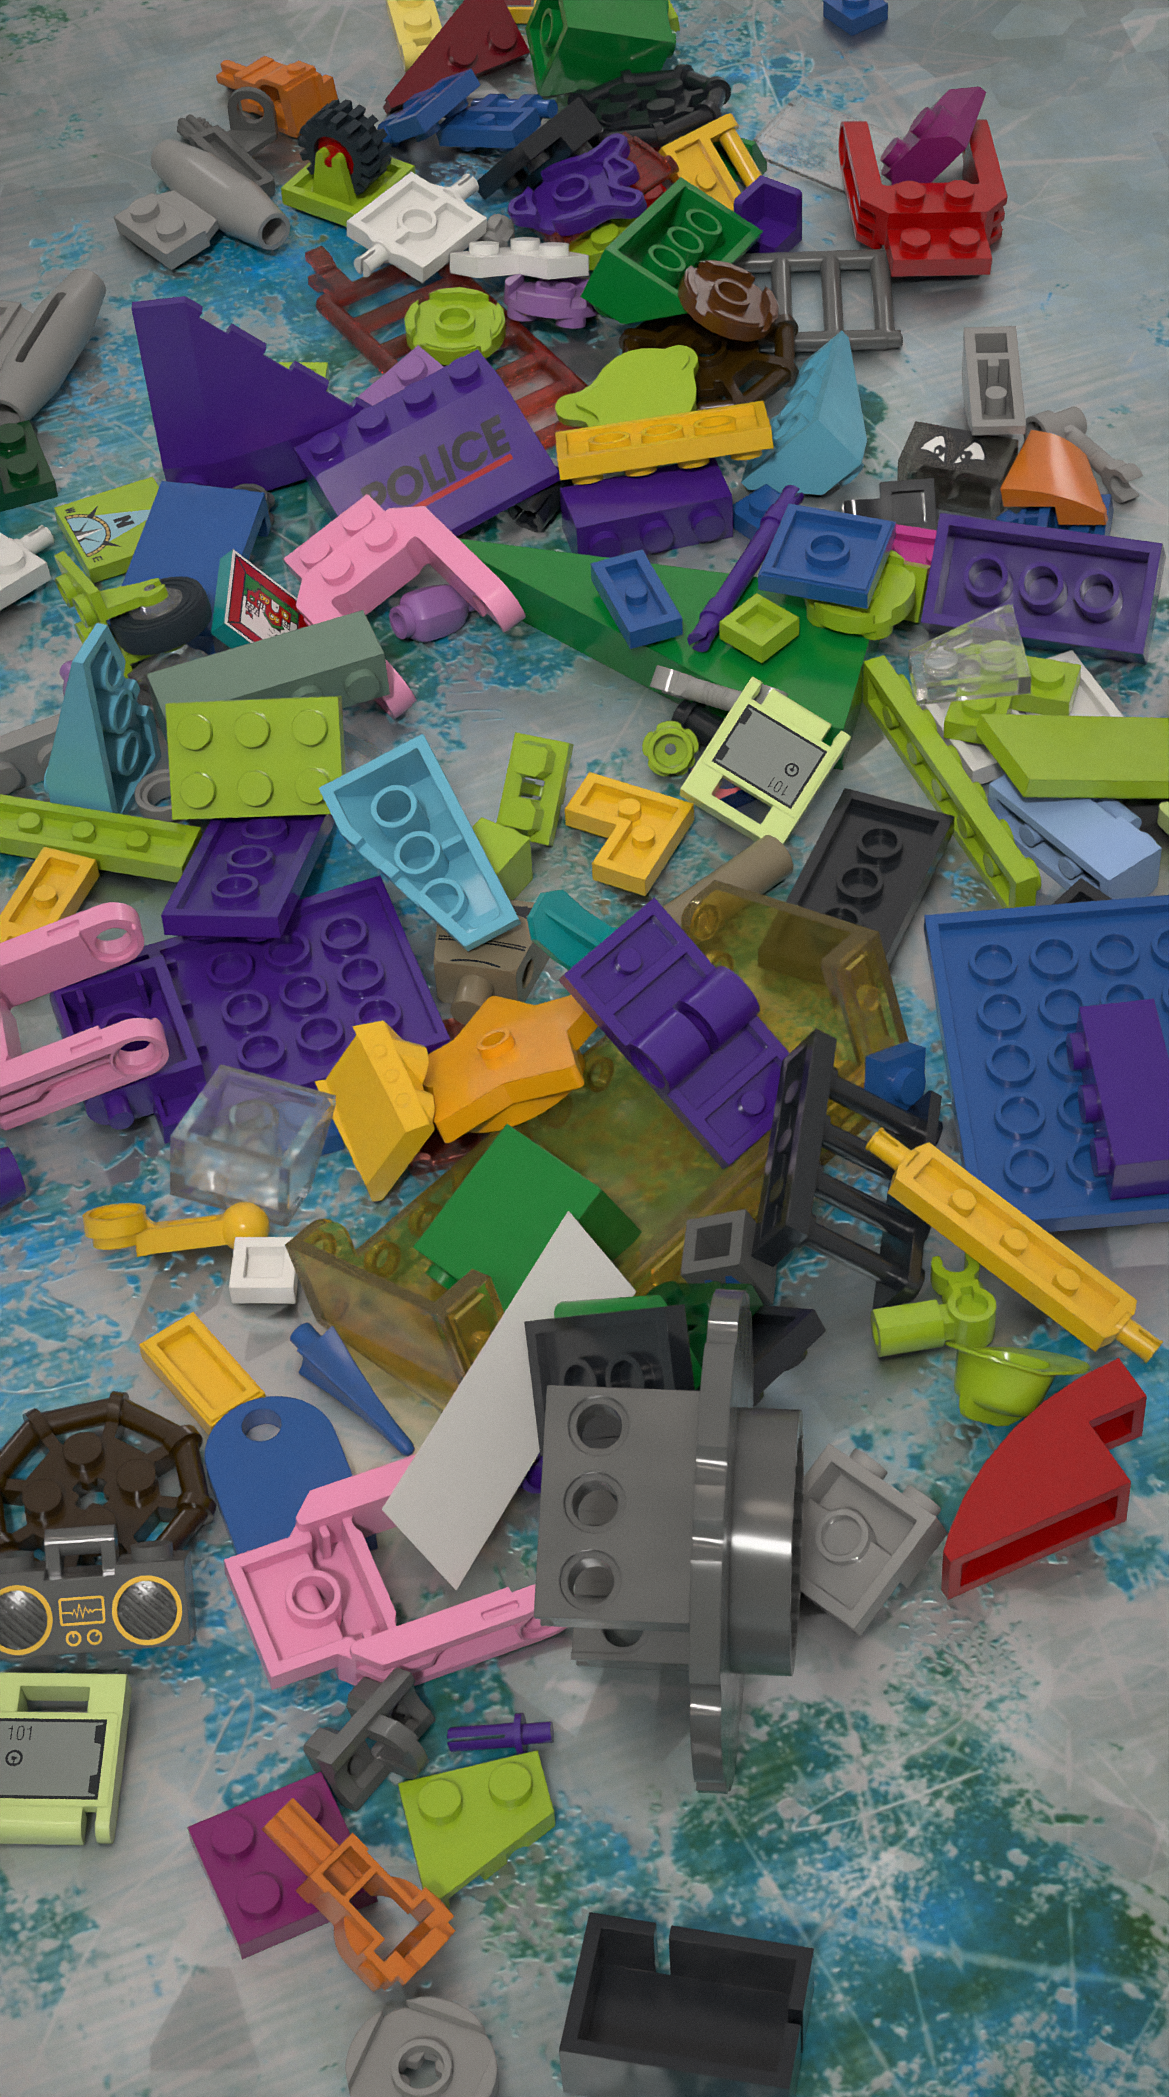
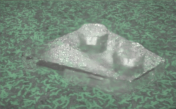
M1013 604L1003 605L908 650V670L916 705L1031 694V673Z

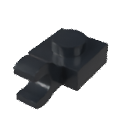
M934 478L880 482V498L847 500L842 504V513L896 522L898 525L937 530Z

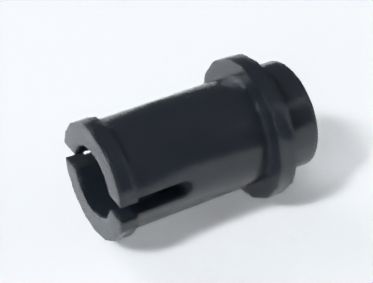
M683 700L676 708L671 721L679 722L683 729L692 730L697 737L698 743L707 747L723 723L724 718L706 710L705 704Z

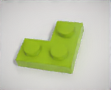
M970 646L944 720V738L984 745L975 732L980 714H1011L1012 710L1041 715L1069 716L1080 684L1081 665Z

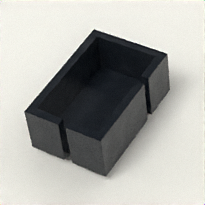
M589 1912L559 2047L564 2093L587 2097L796 2096L801 2068V2053L804 2050L814 1993V1948L671 1925L669 1934V1975L658 1973L659 1959L657 1925L655 1922Z

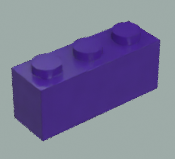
M715 457L709 458L710 462L697 468H679L678 464L656 468L655 472L644 476L631 477L621 475L602 479L591 484H577L560 488L562 529L571 552L612 558L643 549L645 555L733 537L732 494Z
M1145 999L1079 1007L1076 1032L1067 1033L1066 1047L1070 1069L1072 1071L1081 1070L1084 1085H1079L1078 1087L1081 1119L1083 1123L1092 1122L1096 1138H1091L1090 1156L1094 1175L1096 1177L1105 1176L1110 1200L1168 1194L1169 1057L1155 1000Z

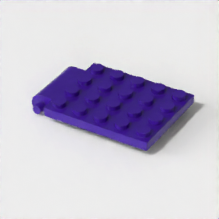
M381 875L299 899L281 938H271L255 942L246 940L244 937H212L205 940H193L186 936H176L146 945L141 953L132 961L53 991L49 995L62 1039L95 1026L103 1029L131 1018H147L151 1020L152 1018H157L162 1023L169 1050L166 1064L152 1075L83 1101L88 1117L92 1121L101 1125H110L116 1130L126 1129L132 1125L134 1119L154 1113L165 1144L267 1113L266 1107L320 1093L314 1081L326 1079L354 1039L356 1033L352 1026L383 1020L402 1040L424 1045L427 1048L428 1054L451 1042ZM130 1042L125 1044L121 1050L127 1052L138 1051L146 1048L150 1042Z

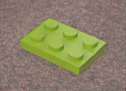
M342 696L170 702L165 704L172 820L331 814L319 788L346 774Z

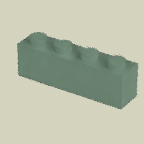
M363 610L146 674L154 713L166 742L165 704L170 702L342 696L343 709L390 694L385 655Z

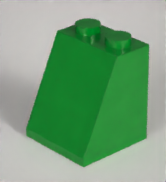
M537 0L525 30L538 95L548 97L575 92L577 89H591L619 77L620 71L630 69L631 73L660 71L666 59L672 57L676 46V33L671 29L668 18V0Z
M506 1124L413 1248L431 1263L424 1272L429 1278L453 1296H456L462 1287L477 1297L471 1308L494 1326H497L568 1211L611 1262L633 1244L642 1231L601 1188Z

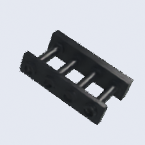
M816 1028L782 1060L751 1257L774 1267L794 1248L799 1250L806 1246L875 1280L872 1310L898 1306L904 1302L910 1303L919 1294L925 1280V1270L921 1266L924 1243L928 1238L931 1226L888 1193L886 1203L823 1172V1165L819 1163L821 1147L889 1181L888 1190L892 1176L895 1173V1170L870 1151L865 1150L868 1144L867 1141L831 1124V1118L826 1114L828 1099L894 1132L895 1139L912 1150L929 1142L936 1147L943 1130V1123L939 1120L942 1096L929 1090L914 1105L905 1110L838 1076V1070L833 1066L837 1039ZM814 1197L882 1230L880 1254L816 1223V1216L812 1213Z

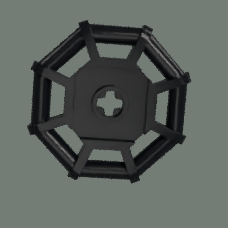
M678 64L671 70L631 73L630 69L620 71L619 77L589 90L577 89L568 97L567 105L580 97L603 127L598 134L588 141L593 148L597 147L611 134L619 133L627 137L630 150L656 147L659 152L661 147L722 117L721 109L730 99L731 88L724 78L719 76L710 78L694 72L692 66L688 64Z

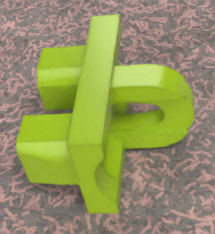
M515 732L497 824L515 829L520 834L529 837L530 842L553 846L561 805L564 804L567 790L565 786L574 744ZM525 777L545 781L544 786L537 785L535 781L525 779ZM533 796H537V797H541V801H539V800H534V799H529V798H532Z

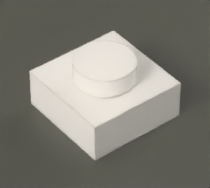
M235 1237L229 1282L231 1302L296 1304L301 1260L299 1237Z

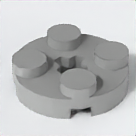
M418 1997L406 2000L407 2007L396 2009L384 2016L383 2010H381L361 2026L348 2050L345 2072L350 2097H497L499 2072L493 2044L486 2036L485 2028L476 2015L467 2008L450 2000L437 1997ZM425 2060L434 2061L435 2073L440 2079L435 2084L427 2085L425 2088L411 2087L410 2079L403 2075L407 2067L419 2069Z

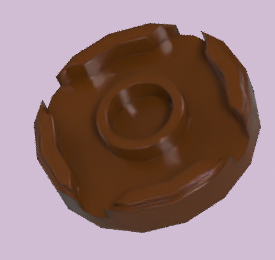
M716 260L701 261L697 268H693L692 265L687 268L679 283L677 295L687 313L711 332L726 338L747 342L763 339L771 332L778 318L779 305L773 292L766 286L762 291L753 284L756 277L751 275L752 273L731 263Z

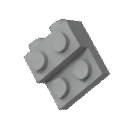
M829 1443L804 1476L800 1594L855 1634L861 1636L900 1583L906 1588L909 1587L948 1533L937 1519L941 1508L929 1497L910 1485L906 1487L903 1493L899 1492L883 1481L888 1472L867 1454L855 1448L848 1457Z

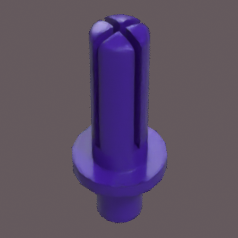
M515 1713L514 1722L450 1727L447 1732V1739L505 1734V1737L449 1741L447 1745L451 1752L515 1748L517 1755L528 1752V1745L553 1743L554 1727L552 1721L526 1723L524 1713Z

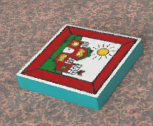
M232 549L220 558L211 629L213 636L233 649L307 627V624L304 621V616L296 607L297 598L242 555Z

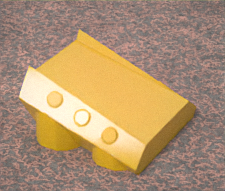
M383 1020L352 1026L356 1033L354 1039L326 1079L314 1081L373 1202L382 1201L435 1130L433 1124L434 1098L430 1092L424 1091L422 1086L429 1063L427 1048L424 1045L402 1040Z

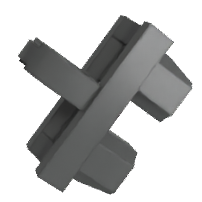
M395 1667L383 1682L363 1677L348 1694L346 1707L352 1718L340 1731L330 1727H319L304 1744L303 1751L316 1773L322 1772L324 1779L329 1782L341 1806L357 1812L390 1772L408 1779H414L429 1763L430 1759H428L425 1750L418 1740L435 1721V1718L416 1694L414 1689L416 1681L411 1672ZM366 1738L377 1741L371 1749H369L365 1741Z

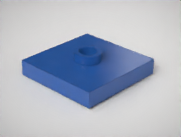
M788 504L759 571L758 590L868 609L896 538V522Z

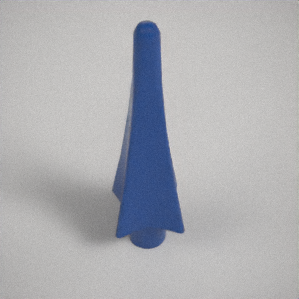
M303 1323L298 1326L291 1334L290 1341L296 1346L297 1352L303 1357L299 1374L332 1395L361 1417L402 1455L410 1456L415 1451L414 1444L379 1400L353 1360L335 1327L331 1326L321 1336L310 1323Z

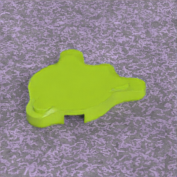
M675 345L666 349L641 348L623 353L608 363L588 387L582 391L559 398L555 404L556 416L559 422L566 426L586 428L696 411L697 389L694 378L699 368L697 354L693 349L684 345Z

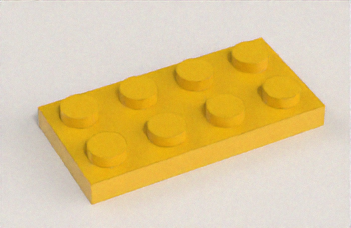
M764 401L555 432L560 481L572 479V483L578 485L595 483L604 478L603 474L624 471L626 476H644L657 470L656 466L677 463L679 468L685 469L697 468L710 462L709 458L730 455L732 460H750L763 454L762 450L774 448L771 425Z

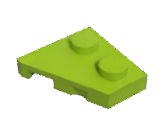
M538 1750L398 1783L401 1804L422 1889L426 1887L436 1895L448 1909L450 1908L449 1898L480 1875L484 1880L488 1879L507 1864L509 1857L514 1851L522 1847H529L555 1827L554 1809Z

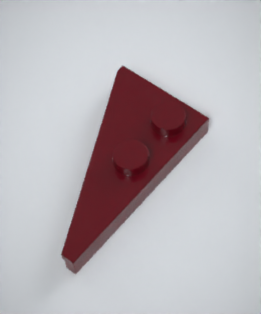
M464 0L386 97V103L383 106L386 114L389 115L402 110L403 104L410 97L430 89L443 78L472 69L477 79L525 60L530 54L529 48L505 1Z

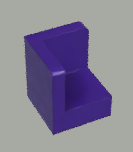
M760 175L735 198L734 212L763 231L759 240L746 253L790 252L802 240L801 190Z

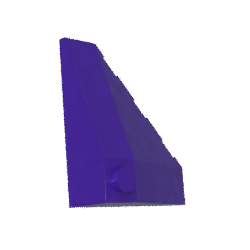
M186 296L132 302L131 310L165 479L168 482L193 483L229 489L241 484H256L268 491L306 479L294 448L312 439L316 434L327 431L358 414L361 410L372 406L359 397H356L350 405L326 391L329 387L328 379L295 360L288 369L265 356L266 343L231 323L226 332L205 321L200 318L203 306Z

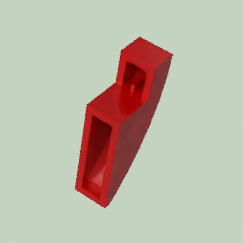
M1119 1358L1079 1377L1045 1400L1007 1435L986 1460L962 1500L943 1550L941 1591L947 1600L1127 1521L1131 1481L1109 1450L1142 1436L1147 1396Z

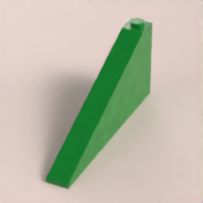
M459 539L512 592L525 613L526 617L522 620L524 623L677 704L686 699L677 698L662 693V690L650 687L657 665L738 691H743L749 680L755 677L763 682L764 685L788 693L789 699L832 724L822 741L823 743L831 747L834 738L841 730L852 736L833 768L844 769L863 702V663L866 660L875 658L880 640H870L861 634L838 632L827 627H816L807 619V607L803 597L758 590V577H753L733 608V611L758 593L799 617V635L763 663L721 640L720 632L717 633L707 651L698 652L692 648L696 642L688 644V635L697 625L700 613L711 598L715 597L729 573L651 563L682 616L683 635L630 649L591 581L590 563L609 558ZM706 705V710L724 719L729 711Z

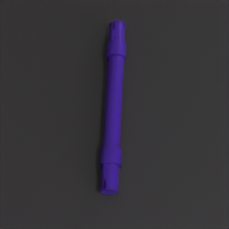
M787 485L782 489L776 502L769 506L760 521V527L717 594L705 605L700 613L697 625L687 638L689 645L696 642L692 647L698 652L707 651L717 633L720 632L719 622L733 612V608L765 560L788 504L800 505L803 502L804 494L803 492L797 494L800 490L798 487Z

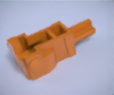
M263 56L247 67L230 60H224L221 63L222 72L216 75L219 84L233 90L241 87H254L265 92L274 103L278 131L294 138L302 135L299 131L310 118L327 103L329 104L331 101L338 99L333 77L326 74L322 76L321 73L316 72L315 66L299 60L295 63L284 65L274 61L272 58ZM252 99L240 101L243 111L264 116V109L257 101Z
M294 1798L261 1829L308 1877L295 1891L308 1904L312 1903L333 1924L334 1940L339 1955L347 1966L373 1992L381 1988L386 1991L396 1981H399L404 1986L456 1931L448 1923L454 1915L436 1895L426 1887L420 1890L407 1880L390 1876L367 1852L369 1849L353 1832L339 1845ZM361 1888L370 1896H385L393 1899L407 1914L410 1913L419 1922L384 1960L374 1950L385 1938L349 1902Z

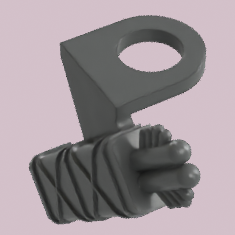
M241 87L232 93L227 106L230 123L229 131H225L219 125L212 126L205 118H195L192 114L187 115L186 119H178L177 132L184 139H189L191 146L214 154L258 184L269 197L275 194L274 177L252 157V155L278 138L275 106L272 99L265 92L254 87ZM244 99L257 101L264 109V116L260 119L246 117L239 109V102Z

